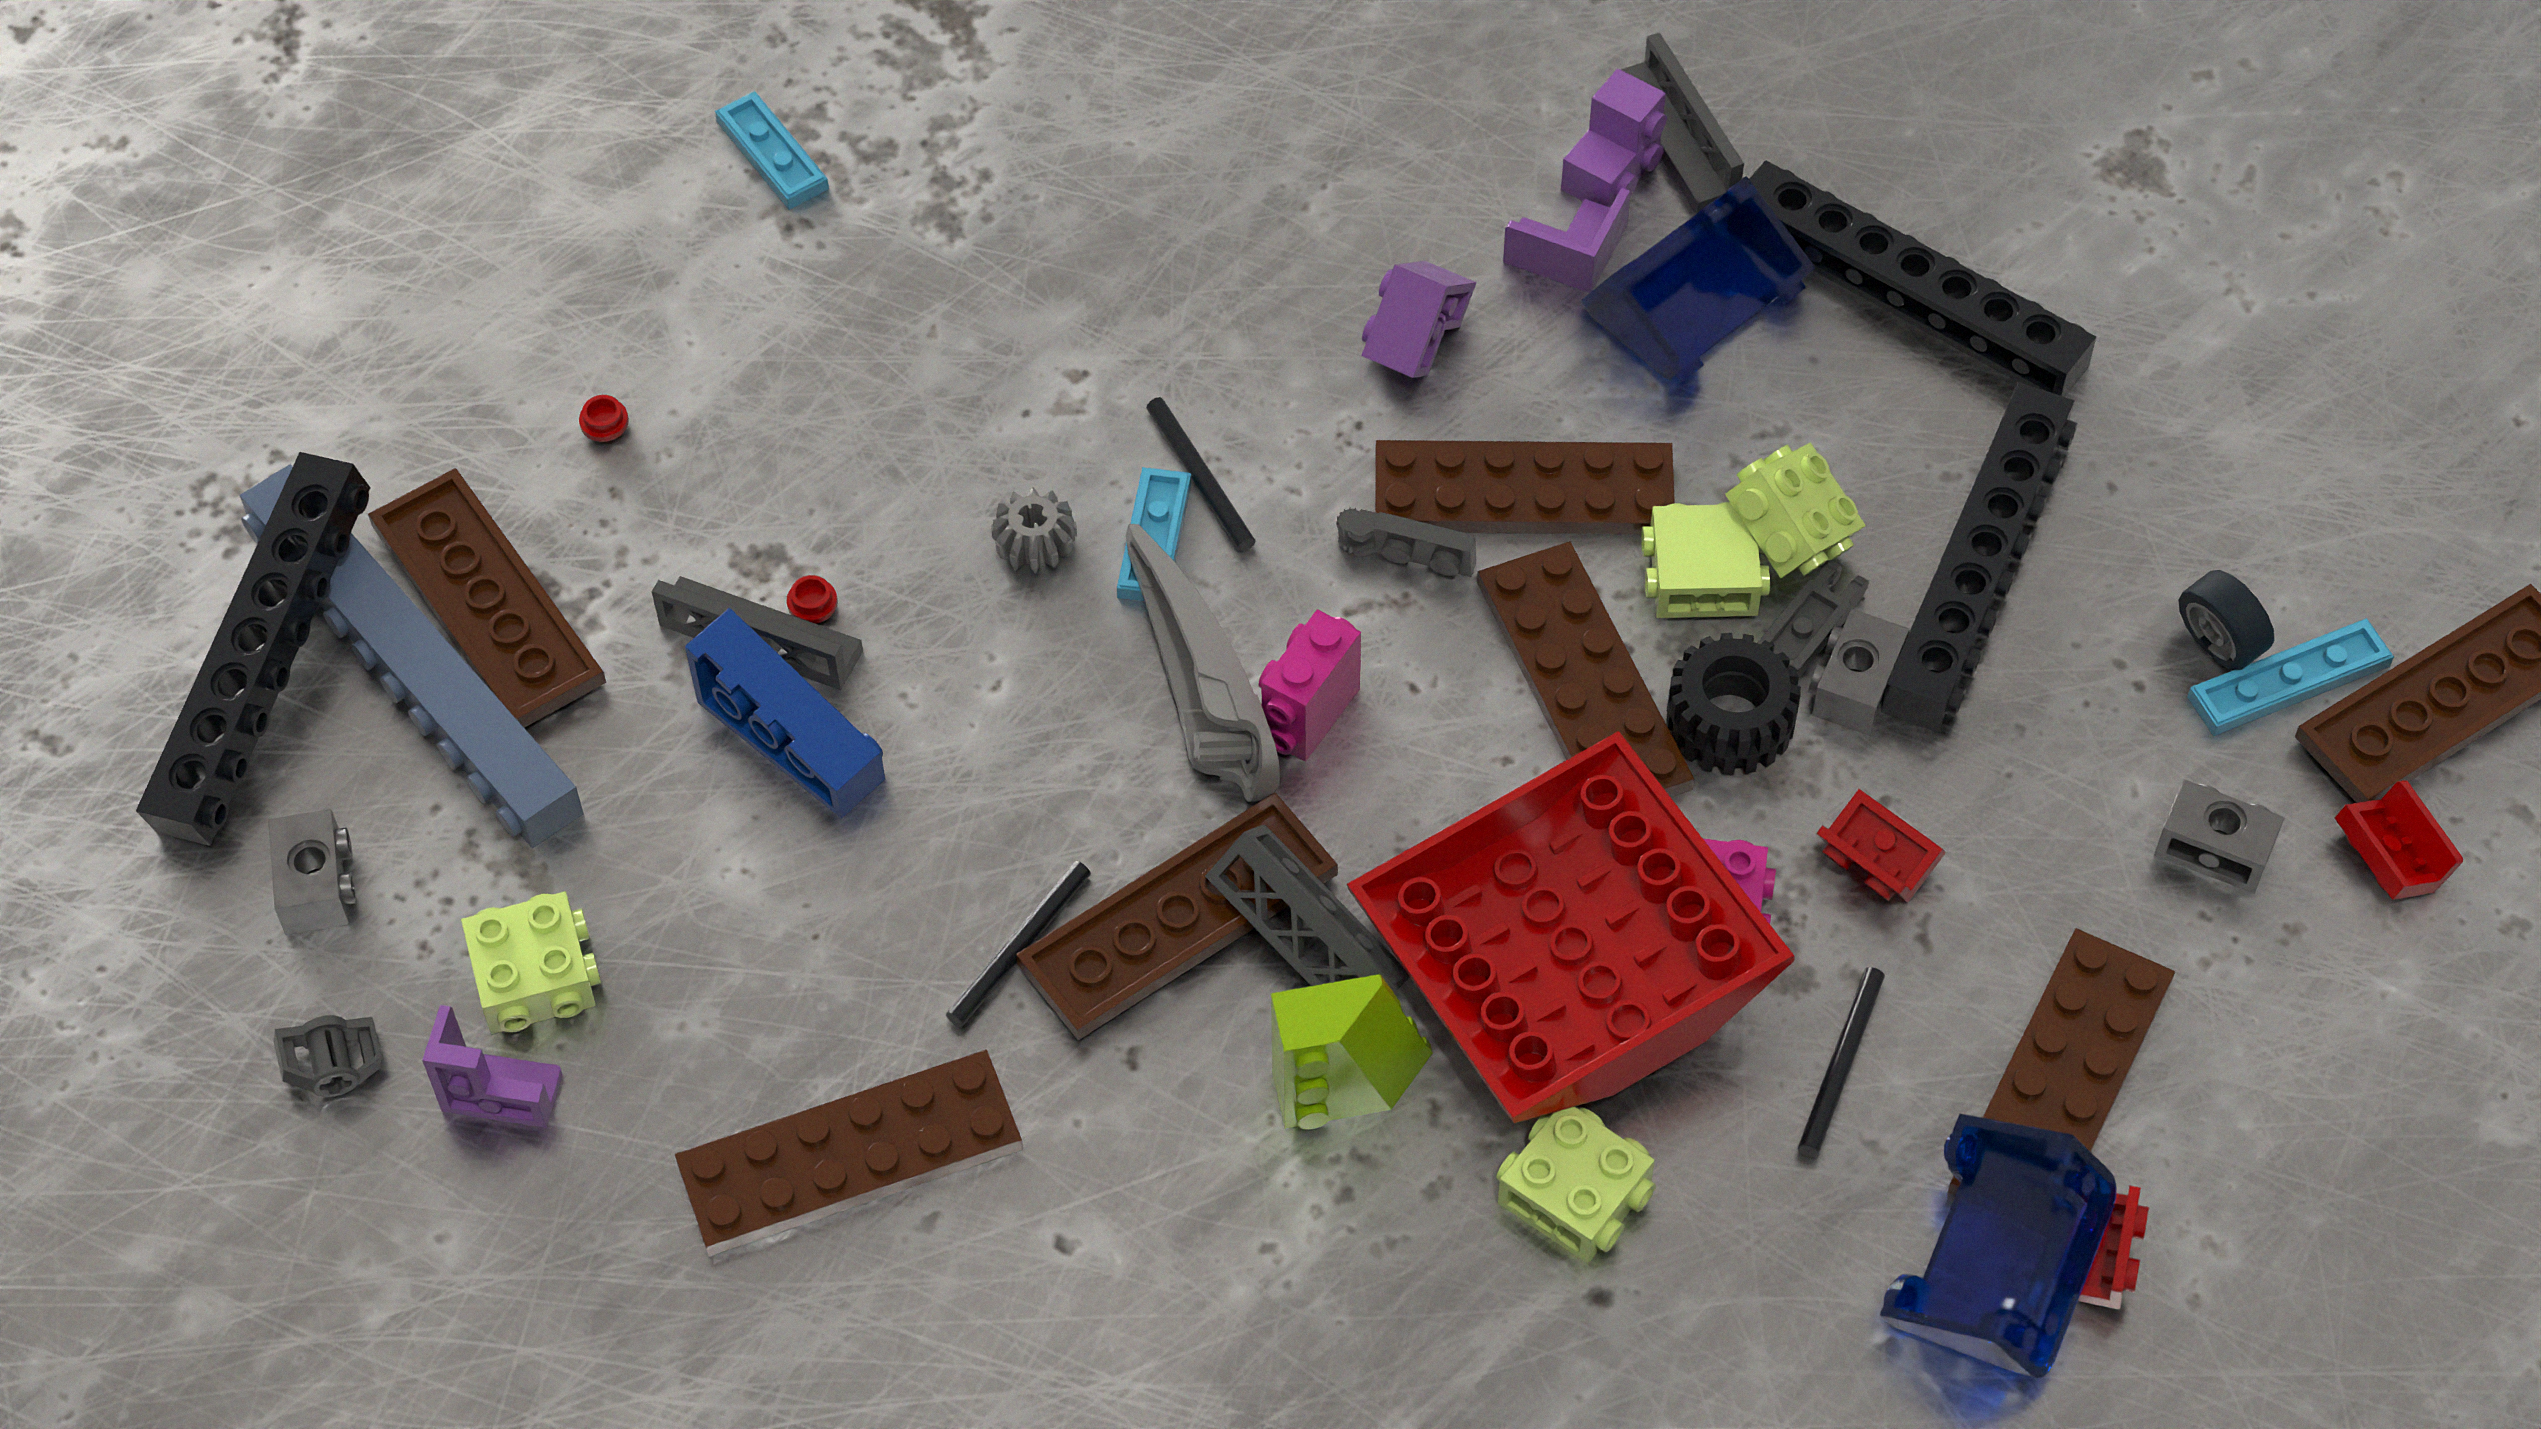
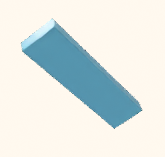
M2366 618L2251 663L2242 670H2233L2192 686L2189 689L2187 698L2211 734L2216 736L2391 666L2394 656Z

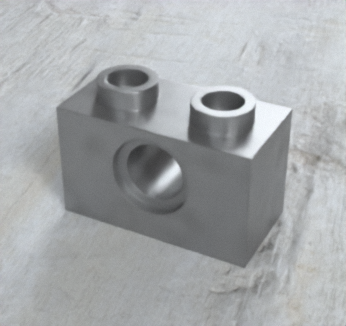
M1851 609L1844 627L1835 625L1832 629L1825 650V654L1831 655L1827 666L1818 664L1813 673L1808 693L1816 695L1812 716L1871 736L1882 709L1886 685L1907 639L1909 628ZM1850 669H1857V670H1860V671H1862V672H1855V671H1852V670H1850Z
M2184 779L2163 827L2154 855L2255 894L2285 817L2270 812V810L2262 805L2248 804L2222 794L2212 786L2196 784ZM2214 830H2221L2227 833L2228 835L2217 833Z
M332 809L268 819L274 908L285 935L349 925L348 904L356 903V892L352 873L345 872L344 859L352 858V846L347 827L338 828ZM321 868L319 871L315 873L307 874L309 871L313 869Z

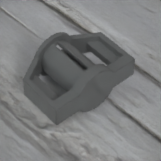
M325 1015L311 1019L302 1026L275 1029L273 1041L282 1082L311 1091L318 1096L336 1097L346 1094L381 1067L382 1055L373 1016L345 1020L339 1016ZM358 1039L364 1064L356 1070L351 1068L346 1046L347 1040ZM303 1046L308 1049L314 1075L299 1071L294 1047ZM331 1078H334V1086L330 1085Z

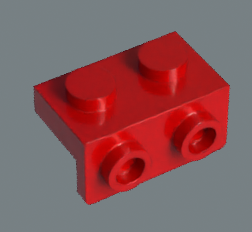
M2406 780L2396 782L2382 799L2346 804L2334 817L2347 835L2350 845L2359 852L2376 876L2379 886L2388 893L2392 900L2435 893L2463 863L2462 855Z
M1860 789L1857 790L1829 829L1822 825L1816 833L1827 844L1822 851L1823 854L1846 871L1852 864H1855L1866 872L1868 877L1864 883L1887 901H1890L1893 895L1896 894L1909 903L1946 854L1943 848Z
M2072 1185L2054 1282L2053 1297L2120 1309L2123 1291L2135 1293L2140 1259L2129 1257L2132 1238L2144 1240L2149 1207L2138 1205L2141 1187L2129 1185L2128 1195Z

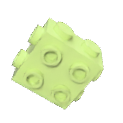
M1811 442L1794 451L1787 444L1764 460L1762 458L1756 460L1736 474L1741 482L1725 493L1780 578L1797 569L1805 576L1825 562L1834 560L1854 546L1850 537L1866 526L1858 514L1856 505L1845 495L1831 474L1827 461L1817 453Z
M1723 502L1717 505H1684L1674 503L1667 506H1653L1651 526L1642 527L1641 545L1643 557H1651L1652 568L1645 569L1646 598H1655L1656 617L1758 616L1761 596H1769L1770 592L1769 566L1760 565L1759 554L1764 553L1730 502Z
M566 891L557 894L536 895L526 902L504 908H487L474 916L461 919L482 1010L491 1034L502 1031L517 1032L525 1029L532 1023L554 1017L569 1018L579 1014L584 1009L596 1006L591 986L601 984L597 964L593 953L583 955L580 944L581 941L590 939L582 908L571 910Z
M1574 1106L1556 1111L1552 1115L1540 1116L1530 1131L1528 1137L1530 1142L1520 1154L1513 1151L1504 1160L1496 1175V1179L1499 1180L1498 1204L1589 1264L1600 1249L1608 1252L1614 1246L1624 1229V1224L1621 1222L1631 1209L1636 1212L1641 1211L1652 1197L1656 1188V1184L1652 1182L1655 1159L1650 1157L1647 1149L1636 1140L1631 1138L1623 1139L1606 1128L1603 1121L1592 1111L1586 1108L1578 1109Z

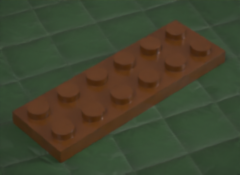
M1376 440L1375 513L1383 512L1464 533L1641 535L1643 526H1651L1653 506H1667L1675 503L1672 443Z
M456 468L368 513L371 526L471 668L523 727L534 723L606 683L604 672Z
M1571 541L1478 571L1477 583L1566 760L1619 731L1670 797L1693 790L1694 777Z
M2532 584L2527 585L2299 725L2295 738L2357 803L2382 799L2396 782L2412 781L2541 700V593Z
M1276 792L1016 954L1019 968L1077 1040L1085 1037L1255 928L1205 877L1244 831L1265 824L1323 884L1338 875V864ZM1240 856L1225 875L1240 890H1255L1254 870ZM1266 883V889H1267V890H1273V889ZM1249 898L1256 906L1255 898ZM1267 898L1268 919L1289 905L1283 899Z
M2075 928L1950 1182L1947 1193L2050 1239L2070 1198L2072 1185H2076L2176 971Z
M986 1049L676 1153L675 1158L708 1257L1021 1151L1023 1150V1143Z

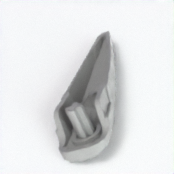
M1129 524L1126 532L1128 555L1165 664L1178 708L1181 728L1184 731L1189 760L1192 766L1199 772L1219 776L1220 780L1232 781L1238 784L1248 802H1260L1275 793L1279 787L1280 766L1276 746L1257 694H1254L1248 677L1230 641L1197 589L1178 565L1139 524Z

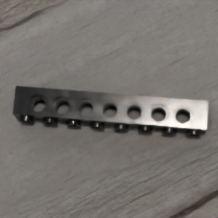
M1765 160L1734 195L1731 227L2017 382L2065 397L2090 365L2097 336L2087 332L2080 325L2068 322L2044 309L2037 302L2023 298L2001 286L1997 281L1986 278L1963 266L1956 259L1945 256L1920 243L1913 236L1904 234L1879 221L1872 214L1862 212L1838 199L1832 193L1821 190L1800 179L1787 169H1782Z
M2021 382L2017 383L1888 680L1881 713L1940 733L1947 715L1957 716L1966 692V688L1959 686L1964 675L1973 678L1983 651V649L1976 647L1980 636L1987 639L1991 636L1999 610L1992 608L1996 598L2005 600L2009 593L2015 575L2014 571L2008 570L2012 560L2022 561L2031 537L2030 533L2024 532L2028 522L2038 524L2047 496L2040 493L2044 485L2054 486L2062 464V459L2057 458L2056 455L2059 448L2068 451L2074 438L2078 423L2071 421L2070 417L2075 400ZM1930 670H1937L1941 673L1932 672Z
M299 452L136 809V812L155 832L211 846L217 831L224 826L229 813V804L235 790L248 773L249 759L256 743L267 731L273 705L279 692L283 691L288 684L290 667L299 647H302L308 639L310 623L316 609L329 592L330 578L337 562L347 552L350 533L358 515L362 514L367 507L371 488L353 463ZM224 734L219 740L215 741L220 735ZM204 779L200 785L194 788L200 780Z

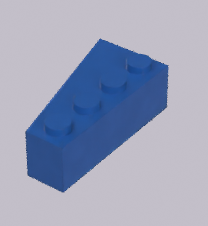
M728 608L685 645L697 703L839 818L842 819L885 780L882 761L883 751L879 744L870 735L861 733L731 608Z

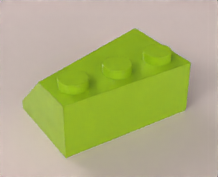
M1381 974L1271 993L1272 1074L1285 1129L1293 1127L1315 1129L1332 1120L1392 1110L1433 1054L1430 1042L1426 1037L1421 1038L1417 1024L1411 1016L1406 1017L1403 1013L1399 999Z

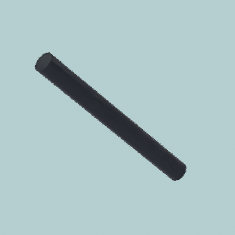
M1162 397L1152 399L1146 406L1147 411L1187 472L1191 473L1192 480L1240 552L1249 550L1254 546L1255 538Z
M1075 861L946 1012V1017L950 1022L958 1027L964 1026L1017 963L1016 954L1035 942L1091 875V872L1083 863Z
M1867 967L1864 969L1798 1145V1151L1805 1156L1817 1157L1821 1150L1885 978V974L1877 968Z

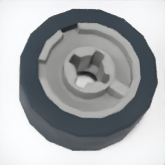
M2222 570L2209 571L2184 590L2178 599L2179 612L2194 640L2217 663L2228 669H2244L2269 650L2275 641L2274 628L2258 598L2245 584Z

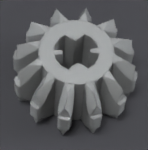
M1032 487L1028 494L1029 496L1022 497L1013 491L1010 504L998 503L996 519L993 520L991 525L992 539H995L996 551L1000 555V559H1010V563L1015 571L1028 564L1034 574H1036L1041 564H1047L1056 569L1059 562L1058 557H1070L1073 549L1072 542L1075 541L1077 536V525L1072 517V509L1068 501L1058 502V497L1053 490L1044 496H1039L1035 488Z

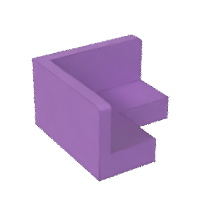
M1621 188L1611 207L1584 199L1567 232L1522 217L1520 222L1510 220L1505 228L1503 263L1592 293L1627 228L1631 191Z
M440 1005L422 1061L441 1112L547 1128L562 1078L560 1066L483 1054L482 1049L466 1047L452 1006Z

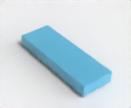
M755 91L715 111L717 123L789 210L829 190L828 178Z
M1142 467L1130 524H1139L1167 555L1176 562L1192 484L1191 473ZM1126 542L1117 584V598L1144 601L1128 555Z

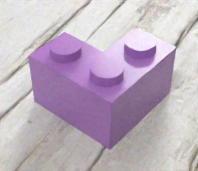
M1617 68L1592 97L1589 130L1563 159L1561 190L1581 201L1588 199L1608 207L1612 206L1621 188L1631 191V197L1636 189L1638 179L1646 170L1649 172L1653 171L1663 155L1664 147L1660 145L1661 133L1667 121V115L1664 114L1666 93Z
M1427 261L1395 264L1393 270L1389 269L1381 281L1379 296L1383 298L1377 314L1369 318L1363 330L1362 341L1366 344L1361 356L1412 378L1429 375L1445 330L1461 326L1477 282Z

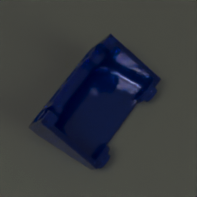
M1745 176L1723 195L1708 204L1653 247L1608 277L1585 296L1580 303L1596 322L1667 381L1676 375L1680 382H1683L1704 366V363L1699 358L1702 354L1776 298H1779L1784 305L1807 287L1802 282V279L1816 268L1749 178Z
M1960 1113L1952 1133L1945 1142L1944 1158L1952 1175L1961 1183L1924 1276L1921 1278L1908 1273L1900 1275L1887 1288L1884 1295V1304L1879 1315L1892 1327L2012 1372L2041 1378L2051 1370L2113 1211L2117 1189L2115 1177L2072 1134Z

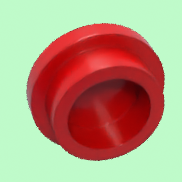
M597 395L585 402L579 415V424L582 433L586 437L594 441L606 442L618 438L626 431L629 417L625 406L615 397Z
M807 575L799 578L794 582L787 595V607L790 615L815 624L830 618L838 605L834 587L824 578L816 575Z

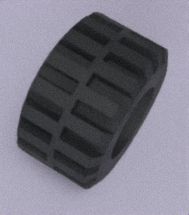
M1721 633L1720 640L1714 641L1711 636L1701 639L1699 649L1691 645L1684 651L1683 660H1677L1673 668L1667 704V727L1669 730H1672V737L1677 746H1685L1683 756L1691 762L1697 758L1702 761L1701 768L1711 772L1714 766L1724 768L1723 774L1734 775L1735 769L1743 768L1745 774L1756 772L1758 763L1768 767L1775 762L1776 753L1783 755L1788 748L1789 740L1793 738L1801 696V686H1798V673L1796 668H1789L1790 659L1784 652L1773 653V644L1766 640L1761 644L1753 642V635L1743 634L1742 639H1735L1732 633ZM1724 695L1738 696L1748 700L1756 708L1746 712H1731L1717 707L1710 700Z

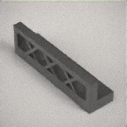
M1660 32L1647 36L1644 62L1621 70L1666 93L1664 114L1667 115V121L1661 133L1660 145L1664 147L1661 157L1662 161L1696 215L1733 203L1734 195L1741 188L1744 162Z
M682 576L678 578L675 585L658 580L651 591L659 626L694 638L728 608H731L802 677L838 690L843 688L863 652L860 639Z
M1265 824L1244 831L1205 875L1222 895L1311 986L1341 981V975H1357L1361 978L1381 974L1394 992L1409 979L1410 976L1401 963ZM1240 856L1254 870L1255 890H1240L1225 875ZM1266 883H1267L1273 890H1267V889H1266ZM1249 898H1255L1256 906ZM1267 898L1283 899L1291 908L1292 928H1277L1268 919ZM1303 921H1304L1310 928H1303ZM1286 936H1292L1293 944ZM1304 936L1320 937L1327 944L1329 966H1314L1305 957ZM1340 959H1341L1347 966H1340ZM1323 974H1329L1330 982L1325 978Z

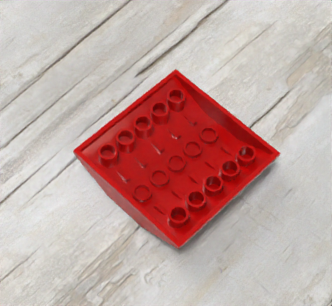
M1619 731L1347 883L1348 890L1513 1123L1617 1094L1706 1042L1795 961L1794 954Z

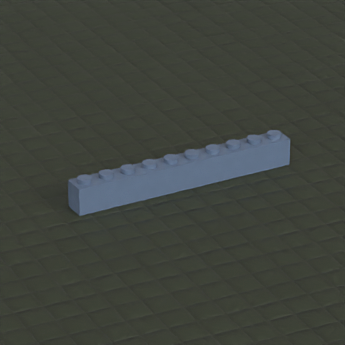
M291 464L239 495L246 512L241 521L256 543L259 542L293 467ZM350 533L347 552L342 558H339L330 578L329 592L326 598L319 603L325 610L323 615L332 631L339 638L345 635L349 637L353 642L351 645L352 650L359 662L367 670L373 667L376 668L382 675L379 679L383 688L395 703L403 699L410 708L408 713L417 729L424 736L432 733L439 741L437 747L449 766L453 769L459 766L463 768L469 775L466 777V780L476 797L482 803L490 799L498 809L495 811L498 820L509 835L514 837L520 834L533 849L582 816L584 813L578 791L572 781L356 537Z

